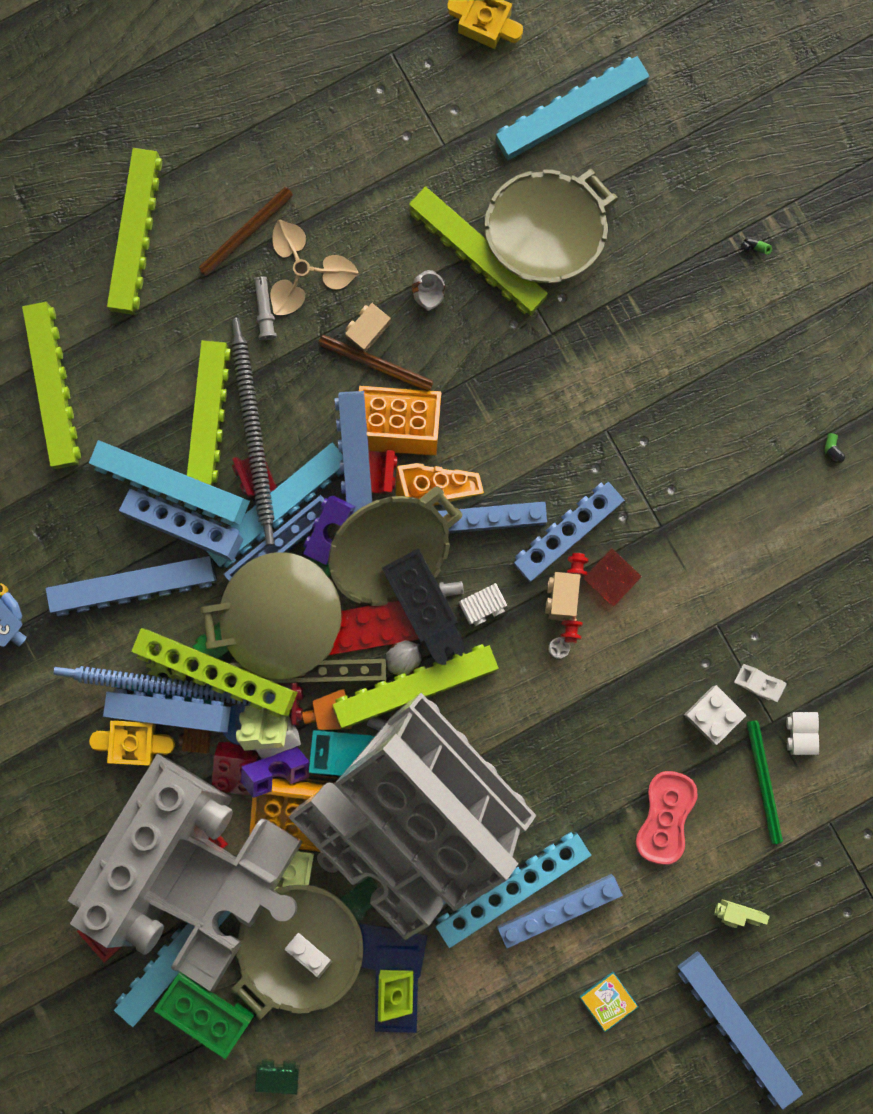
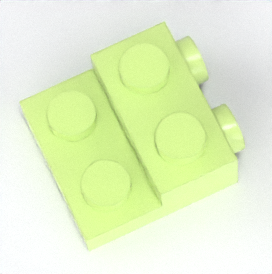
M245 706L244 712H241L239 716L241 730L236 732L237 742L241 744L244 751L284 747L289 715H282L281 718L269 714L270 710L262 707V710H259L252 706Z
M297 851L275 889L289 885H309L314 854Z
M723 899L721 903H717L714 915L722 919L721 922L737 928L738 925L744 926L745 921L760 926L761 923L767 924L769 916L761 911Z

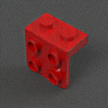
M369 451L372 493L387 494L392 492L396 483V479L393 477V471L397 466L395 451Z

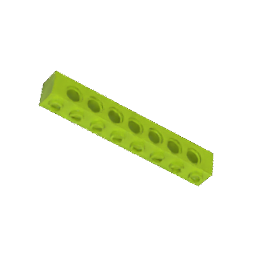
M140 629L131 651L138 654L136 658L148 662L149 659L155 661V666L167 670L168 667L174 669V674L186 678L187 675L193 677V682L205 686V683L212 685V690L221 694L224 691L231 693V698L240 702L243 699L250 701V706L262 710V707L269 709V714L281 718L282 715H289L298 693L147 629ZM156 645H159L161 651L159 655L156 656L154 654V648ZM175 653H178L180 659L174 664L172 657ZM196 660L198 662V669L193 672L191 664ZM215 668L217 670V677L212 680L210 678V671ZM234 676L236 678V685L231 688L229 686V679ZM253 684L256 688V691L252 696H250L247 691L249 685ZM270 692L275 695V700L271 704L266 699Z

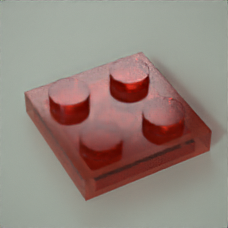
M611 548L583 579L614 607L642 576Z

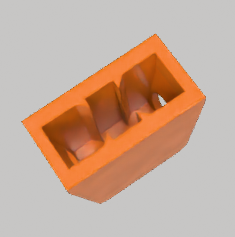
M345 689L312 701L314 710L303 712L304 724L317 722L318 730L340 729L332 705L336 703L335 699L346 696Z

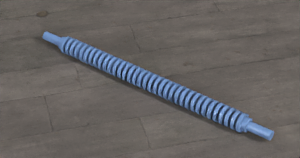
M84 666L76 669L54 668V675L72 677L74 680H78V683H82L84 679L85 684H88V681L89 684H94L95 681V685L100 683V686H104L106 682L107 687H110V684L111 687H115L117 684V688H121L122 685V688L126 689L128 685L130 690L132 686L133 690H137L139 687V691H143L144 688L145 692H148L150 688L152 693L154 689L155 693H159L161 689V694H164L166 690L167 695H170L172 691V695L175 696L177 692V696H181L183 692V697H186L188 693L189 698H192L194 694V698L197 699L199 695V699H203V695H205V700H208L210 696L212 701L216 697V701H219L221 698V702H225V698H227L226 703H230L231 699L233 704L236 703V700L231 698V693L226 691L223 694L212 690L209 684L205 687L199 686L196 683L194 686V682L190 681V685H188L189 681L185 680L184 684L183 680H179L178 684V679H174L172 683V678H169L167 682L165 677H163L162 681L161 677H157L156 681V676H152L150 680V675H147L145 679L143 674H141L140 678L139 674H135L134 678V673L129 675L128 672H125L123 676V672L120 671L119 674L117 671H113L112 675V670L107 672L106 669H103L101 673V669L98 668L97 671L96 668H92L90 672V667L85 669ZM251 689L250 693L248 694L252 696L254 694V690ZM268 693L266 699L269 704L275 700L274 694ZM243 699V705H246L247 700Z

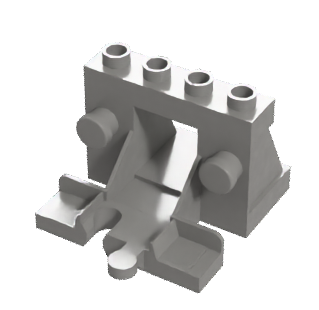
M422 693L395 712L335 784L326 783L315 795L299 805L289 816L291 821L321 851L317 856V860L324 870L333 873L339 870L352 885L362 882L367 877H373L382 884L371 895L370 904L405 940L430 926L442 909L443 900L456 911L507 881L518 865L513 858L518 835L525 832L536 817L534 812L526 805L523 797L514 792L497 774L495 767L486 762L474 750L466 736L457 731L440 713L437 705L429 701Z
M157 754L69 897L68 901L79 908L70 924L106 948L135 946L137 951L145 955L152 950L162 935L164 925L159 920L166 911L195 926L171 968L175 971H180L209 991H214L241 946V941L233 936H226L219 930V916L225 911H230L236 916L238 921L251 927L265 907L270 910L271 915L278 921L293 919L297 913L296 901L290 896L278 894L274 889L303 841L269 820L260 819L238 856L235 857L208 840L209 837L217 839L229 824L233 811L228 805L233 798L167 757Z

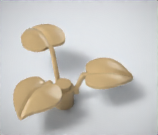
M278 220L274 227L273 246L275 251L282 257L286 258L292 253L294 254L296 261L293 264V271L296 276L294 284L289 280H280L273 285L270 294L275 315H287L302 306L305 300V292L296 286L299 278L308 276L310 271L324 273L323 282L325 285L336 290L346 287L358 275L355 265L339 255L326 257L323 261L324 269L310 267L306 260L299 259L296 251L304 248L306 235L299 226L283 220Z

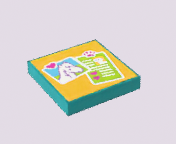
M614 972L608 974L579 996L604 1032L639 1007Z

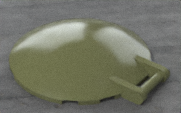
M593 169L588 170L578 178L561 174L560 171L556 170L522 173L503 184L492 197L485 216L487 243L498 262L508 271L523 279L539 283H555L574 278L591 267L600 256L608 232L605 211L618 201V197L602 184L596 177ZM588 182H590L599 191V193L605 198L604 200H602L594 192V190L587 184Z
M439 486L431 489L420 499L394 496L376 500L365 505L342 524L331 543L328 563L335 585L346 597L357 603L364 602L370 603L371 606H385L388 602L397 601L398 598L382 567L419 548L434 578H436L441 571L440 567L444 559H447L449 553L448 529L462 518V512L449 502L444 496V491ZM438 501L448 512L445 516H442L433 506L435 502Z
M282 552L259 556L242 566L231 578L224 591L221 604L200 607L201 614H204L207 636L206 649L227 646L232 656L244 668L265 678L290 679L306 674L329 655L340 631L341 604L333 582L322 571V568L302 556ZM213 612H218L222 640L218 641L215 639Z
M310 885L284 886L275 889V891L280 895L290 896L296 901L297 913L293 919L278 921L271 915L270 910L264 907L251 927L241 923L238 934L241 946L237 951V958L243 977L230 991L234 995L237 994L256 1013L255 1016L259 1020L273 1007L291 1011L292 1013H309L324 1009L341 999L355 982L363 959L361 930L351 910L332 893ZM298 933L332 961L320 978L316 977L285 950ZM244 984L265 1004L263 1008L242 988Z

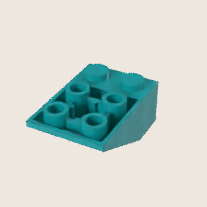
M313 730L309 773L342 775L375 736Z

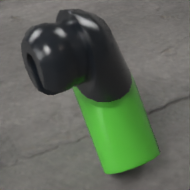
M750 237L745 238L741 244V248L745 252H749L751 249L766 255L772 252L771 245Z
M828 433L824 449L825 454L831 461L842 463L845 459V454L836 446L838 435Z

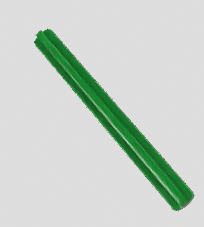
M758 720L747 722V728L770 840L772 844H780L783 842L760 726Z

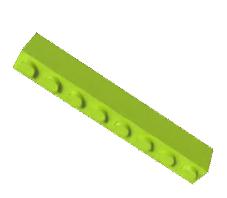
M133 148L107 303V308L111 312L135 315V310L139 309L140 297H138V291L143 287L141 273L142 269L145 270L146 257H144L145 250H148L150 239L147 237L148 230H151L153 225L151 211L155 210L156 198H154V193L159 188L157 174L162 169V159L157 151Z
M426 186L409 203V213L417 221L422 220L426 224L425 228L430 233L438 234L441 237L440 241L445 246L454 248L456 250L455 254L464 261L466 259L470 262V267L476 273H482L486 276V281L492 287L497 286L502 290L501 294L509 301L512 299L517 304L518 310L523 314L528 313L531 316L545 301L548 293L536 282L516 276L503 267L491 252L487 240Z
M47 302L22 306L50 467L59 469L79 465L78 459H81L79 447L75 445L77 431L75 426L72 427L71 419H74V414L67 400L70 399V392L64 383L67 375L65 367L61 366L60 359H63V352L57 344V339H60L58 328L54 327L53 320L56 319L54 307H51Z
M201 340L187 476L214 486V483L218 481V470L215 469L216 462H220L221 452L218 450V442H222L223 430H220V422H224L225 417L222 403L223 401L226 402L227 389H224V384L229 379V369H226L227 361L231 359V349H228V345L225 342Z
M483 644L472 648L473 652L464 653L462 656L455 654L452 656L453 659L446 662V665L434 662L433 667L427 669L425 666L413 670L414 674L406 676V673L394 677L395 681L390 683L382 681L375 684V688L367 691V688L358 690L353 697L347 698L346 695L335 699L336 703L332 707L340 729H346L399 709L420 693L428 698L497 672L499 668L490 645L486 647Z

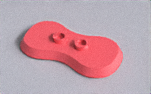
M665 771L657 774L649 785V814L636 837V847L639 854L644 859L661 865L673 864L682 856L685 849V820L697 800V788L692 779L681 773Z

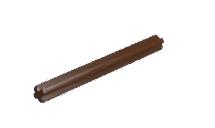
M284 187L199 266L201 273L205 276L211 273L293 196L292 192L287 187Z
M322 335L319 340L321 347L421 389L430 391L433 386V381L326 335Z

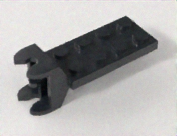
M419 548L382 567L420 641L425 640L435 661L441 665H446L448 655L452 654L453 651L457 655L462 656L465 652V643L455 626V623L458 621Z

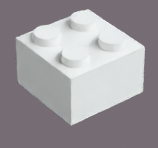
M717 685L712 686L684 714L713 745H718L746 716Z

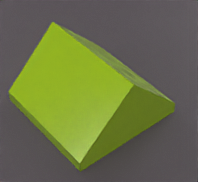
M380 970L378 1021L382 1022L412 1014L413 971Z

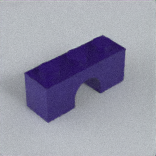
M335 496L328 497V499L325 498L320 508L322 510L320 518L317 517L312 525V529H314L312 536H308L303 547L306 548L304 555L325 565L329 564L328 558L332 540L328 536V527L332 523L342 526L353 514L356 506Z
M295 747L242 766L241 783L254 798L272 791V777H283L290 784L309 778L310 762L300 749Z

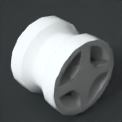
M560 637L553 639L549 644V652L555 658H563L570 651V644L565 643L564 639Z

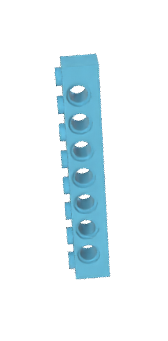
M571 832L561 838L562 842L555 846L553 843L543 850V855L539 857L534 855L526 861L527 865L521 869L516 867L507 881L457 909L451 915L447 912L439 917L436 928L448 947L451 948L592 856L577 833L572 834ZM561 849H570L571 855L568 859L560 858L559 853ZM547 859L553 862V868L549 871L542 869V863ZM528 871H533L536 874V878L532 882L524 880V875ZM509 883H516L518 885L516 893L510 894L506 891ZM493 894H497L501 898L497 905H491L488 901L489 897ZM474 906H480L483 909V913L478 917L471 914V909ZM458 917L463 918L465 925L462 928H456L453 925L454 919Z

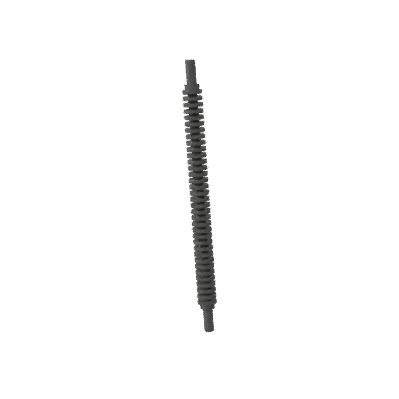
M233 318L231 321L234 338L232 339L231 347L240 406L242 408L241 412L243 413L242 418L246 434L245 438L255 501H257L258 522L264 527L266 546L274 545L272 525L275 517L273 505H271V491L268 484L269 479H267V466L265 463L266 459L264 458L258 408L256 407L257 402L251 363L249 361L248 344L242 336L240 319Z

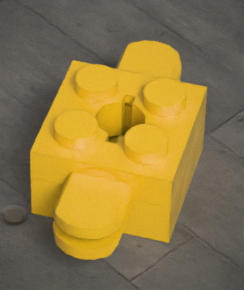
M448 0V14L460 19L458 33L495 49L500 38L511 43H517L522 38L523 26L509 19L512 13L511 3L504 0Z
M110 721V731H96L89 740L92 749L108 752L107 763L151 765L154 760V754L167 755L175 747L174 739L171 736L156 734V724L147 722Z

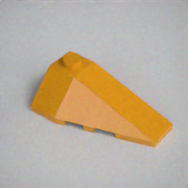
M419 463L396 467V496L420 499L436 486H439L444 491V496L449 502L484 493L479 473L461 470L452 471L437 466L428 467ZM437 501L433 506L440 505V503Z

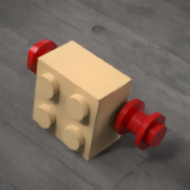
M572 553V556L568 557V561L571 562V569L567 570L566 573L555 572L553 578H549L547 593H551V596L546 601L545 613L549 614L548 619L562 621V625L566 628L565 633L561 634L560 638L564 639L565 643L576 644L577 640H581L582 637L578 634V628L583 626V622L575 619L577 615L580 578L587 576V572L583 569L584 564L588 563L589 560L582 553Z

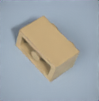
M373 303L369 307L367 305L364 306L359 312L360 317L356 322L351 321L345 329L347 331L345 333L346 338L364 352L373 345L391 324V318Z

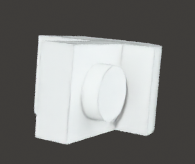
M743 664L734 682L762 698L778 702L787 684Z

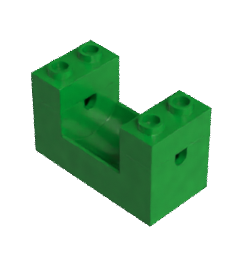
M181 972L178 973L154 1009L156 1013L224 1059L227 1058L255 1015L238 1002L233 1007Z

